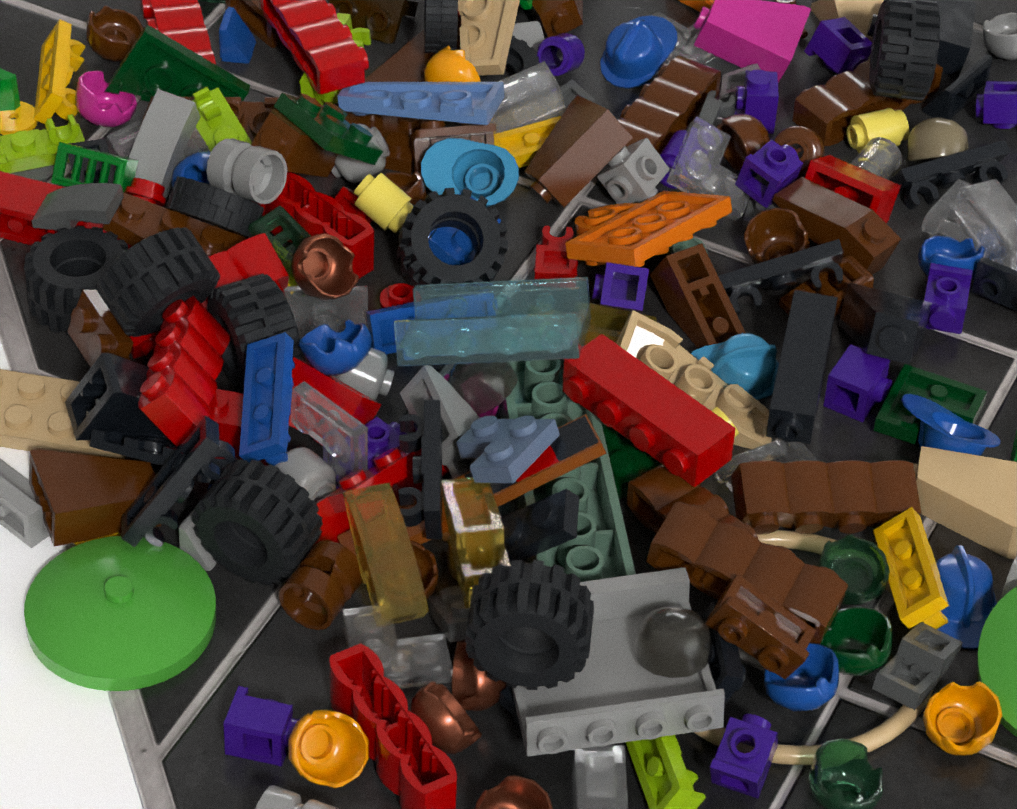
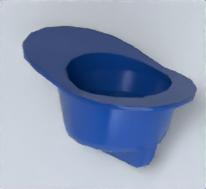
M653 15L641 16L615 27L608 35L605 43L606 48L600 60L601 72L606 81L615 87L625 89L639 87L650 81L672 53L678 42L676 28L665 18Z
M903 395L901 401L905 408L921 420L918 441L920 448L925 446L981 456L986 447L1000 445V439L997 435L983 427L965 421L943 406L918 395Z
M957 545L952 553L946 554L936 562L949 603L948 607L941 610L947 617L948 623L937 630L962 641L961 648L972 650L978 648L985 621L997 604L993 591V576L988 565L978 557L966 554L963 545Z

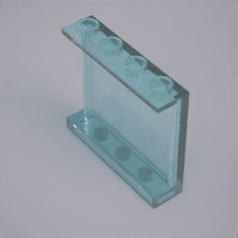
M588 277L415 285L413 288L415 317L413 320L394 321L397 365L420 366L577 359L580 357L591 321Z

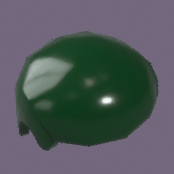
M863 607L840 609L837 611L820 645L834 651L839 660V673L854 676L868 675L883 666L889 659L892 648V626L890 619L875 609Z

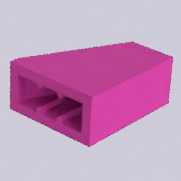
M714 0L710 9L702 7L693 28L700 31L694 46L741 68L758 64L761 70L777 72L779 83L793 58L811 9L802 5L762 0Z

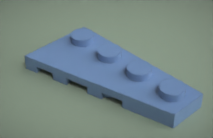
M365 82L343 88L338 94V106L346 112H352L354 115L359 116L377 114L488 125L504 99L503 82Z

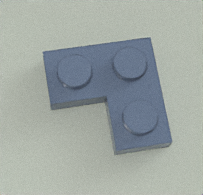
M484 416L475 420L471 424V428L456 444L461 458H478L470 466L475 483H514L558 438L560 433L555 419H535L533 416H522L516 419H497L495 416Z

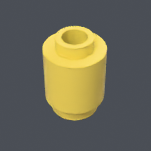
M892 108L853 116L850 125L847 127V139L850 146L862 155L898 147L901 141L907 140L909 136V124L905 114L901 110L894 111Z
M380 173L376 178L368 174L353 192L359 197L354 205L383 230L389 228L395 234L401 230L408 213H411L414 206L410 203L412 198L383 173Z

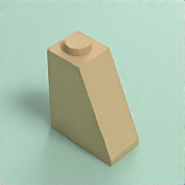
M921 446L918 464L913 463L922 515L1005 558L1015 559L1017 555V462Z

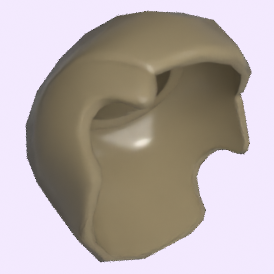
M942 117L923 120L911 130L908 136V160L940 158L968 150L966 130L954 120Z

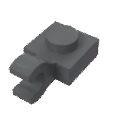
M711 90L707 94L697 120L696 134L706 143L708 155H710L715 140L721 141L722 134L717 132L716 127L722 123V119L735 114L736 95L731 94L727 102H722L715 99L716 91Z

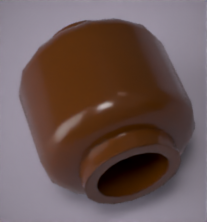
M791 126L783 129L774 139L780 146L789 145L793 147L792 145L794 144L802 146L798 149L794 148L798 156L803 151V155L799 159L803 162V166L797 178H805L811 160L825 156V146L822 138L814 130L805 126Z

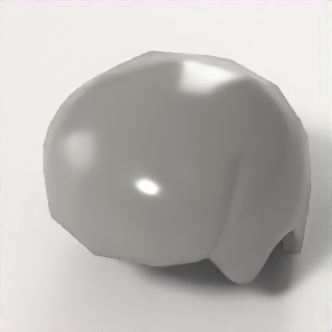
M1010 12L997 15L990 21L985 20L982 36L986 49L996 58L1010 61L1017 60V13Z

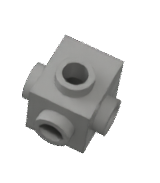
M646 137L627 147L624 146L602 169L597 178L616 204L641 203L656 195L658 192L657 184L668 173L670 168Z

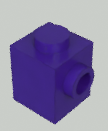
M607 262L605 275L596 274L592 299L601 300L599 312L629 316L634 310L642 314L649 269Z
M850 344L828 375L823 406L864 422L875 404H883L890 392L892 380L887 378L890 360L867 354L863 349Z

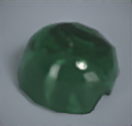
M848 534L835 542L827 541L818 567H827L833 570L848 584L842 602L844 605L856 606L874 600L884 592L889 580L890 569L885 553L872 541L855 537L852 534Z
M839 738L825 741L816 750L809 772L808 784L814 798L825 809H873L881 801L883 796V769L881 767L874 769L870 765L867 758L868 749L863 744Z

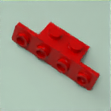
M398 447L392 448L374 458L375 466L364 472L363 469H359L339 481L340 488L316 502L319 508L317 514L322 517L323 524L320 528L322 533L317 542L328 540L340 543L337 538L338 535L400 505L399 489L413 487L421 491L422 483L414 484L413 456L421 455V449L416 452L406 453L400 451ZM442 465L443 477L449 472L447 465Z

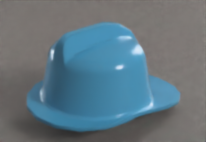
M447 138L436 142L426 151L421 161V175L425 185L432 192L437 191L438 195H442L445 188H454L457 195L463 189L472 191L471 196L477 201L480 196L486 198L488 202L485 207H489L504 201L514 192L519 181V167L514 156L504 148L466 139Z
M741 333L731 336L725 342L704 346L691 353L698 360L703 356L714 364L712 372L728 385L738 384L756 400L773 394L779 366L776 360L777 349L775 345H769L761 337L754 334Z

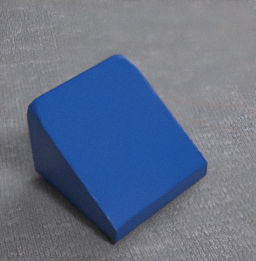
M228 7L225 10L219 29L220 58L225 62L247 64L251 61L256 40L234 7Z

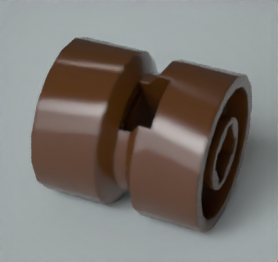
M328 540L319 541L301 561L300 567L291 574L280 588L279 600L281 606L294 621L302 626L314 630L326 629L344 608L345 602L353 596L362 584L365 576L363 565L357 556L345 546Z

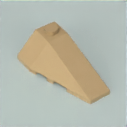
M633 310L616 344L709 410L718 407L723 411L739 432L734 438V445L766 453L772 441L771 437H766L769 409L738 384L728 385L711 371L714 367L713 363L704 356L698 360L680 345L683 339L673 330Z

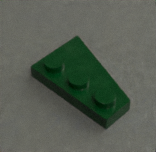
M146 24L107 83L105 91L115 94L123 91L139 95L141 100L149 102L151 97L155 96L158 89L179 97H193L194 93L208 87L209 91L219 88L224 98L241 97L243 102L249 93L250 85Z

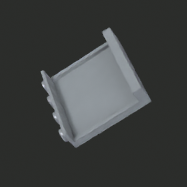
M686 567L580 582V585L588 587L591 592L590 600L594 601L589 659H586V666L581 672H575L574 679L569 682L558 681L557 687L547 689L545 686H538V690H527L525 686L511 687L527 757L556 754L562 751L596 746L603 747L610 744L644 739L650 740L691 732H704L723 728L725 693L723 689L716 690L689 603L690 580Z

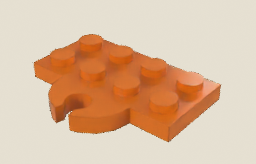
M662 191L641 203L613 204L588 210L589 217L578 216L575 219L577 237L565 243L568 259L584 260L586 265L599 266L609 262L642 267L645 264V260L667 253L670 246L692 239L693 234L701 229L715 226L717 220L732 212L731 197Z

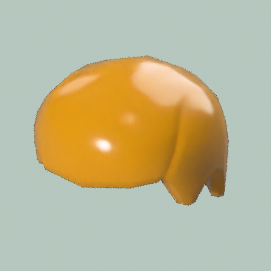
M449 45L433 55L425 67V82H480L481 80L475 67L466 60L465 51L463 49L450 50Z
M950 682L929 698L923 714L926 734L930 741L943 751L958 756L973 755L990 745L1002 718L999 697L982 682H976L971 686H961L955 682Z
M314 710L312 714H306L296 722L288 738L289 761L298 774L311 783L340 788L361 775L369 760V739L360 724L352 717L337 711Z

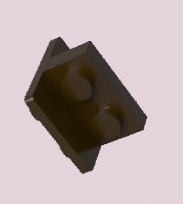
M329 0L328 3L333 4L336 13L351 15L352 29L367 28L370 30L371 39L394 44L402 16L415 17L419 2L414 0Z

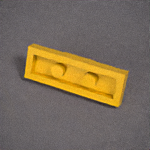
M61 19L58 20L41 48L34 120L43 124L55 112L59 117L67 121L68 115L73 114L75 117L78 113L76 91L66 87L71 80L73 71L77 72L84 62V58L80 55L84 51L85 45L77 40L70 39L72 24Z
M911 507L873 531L900 620L908 629L922 621L938 629L948 623L947 617L941 610L948 607L949 603L921 517Z

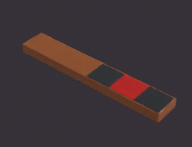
M587 414L558 427L560 433L558 438L514 483H475L473 475L469 471L442 484L443 534L606 454L604 446ZM412 505L395 507L337 536L340 544L357 556L363 565L364 572L368 571L371 557L383 544L396 539L416 541L419 544L432 540L426 539L425 521L413 527H404L399 524L398 509L415 507Z

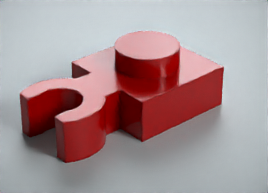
M545 225L543 227L541 244H536L534 285L576 287L578 260L568 259L565 244L573 239L574 231L572 227H566L565 235L562 237L552 236L550 234V226Z

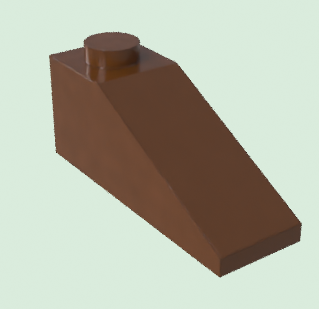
M803 177L776 193L772 198L780 208L792 210L798 214L802 225L808 231V237L816 245L839 239L844 252L843 257L852 255L872 275L885 266L901 240L872 209Z
M702 243L665 256L650 274L667 312L698 349L722 343L731 336L746 333Z

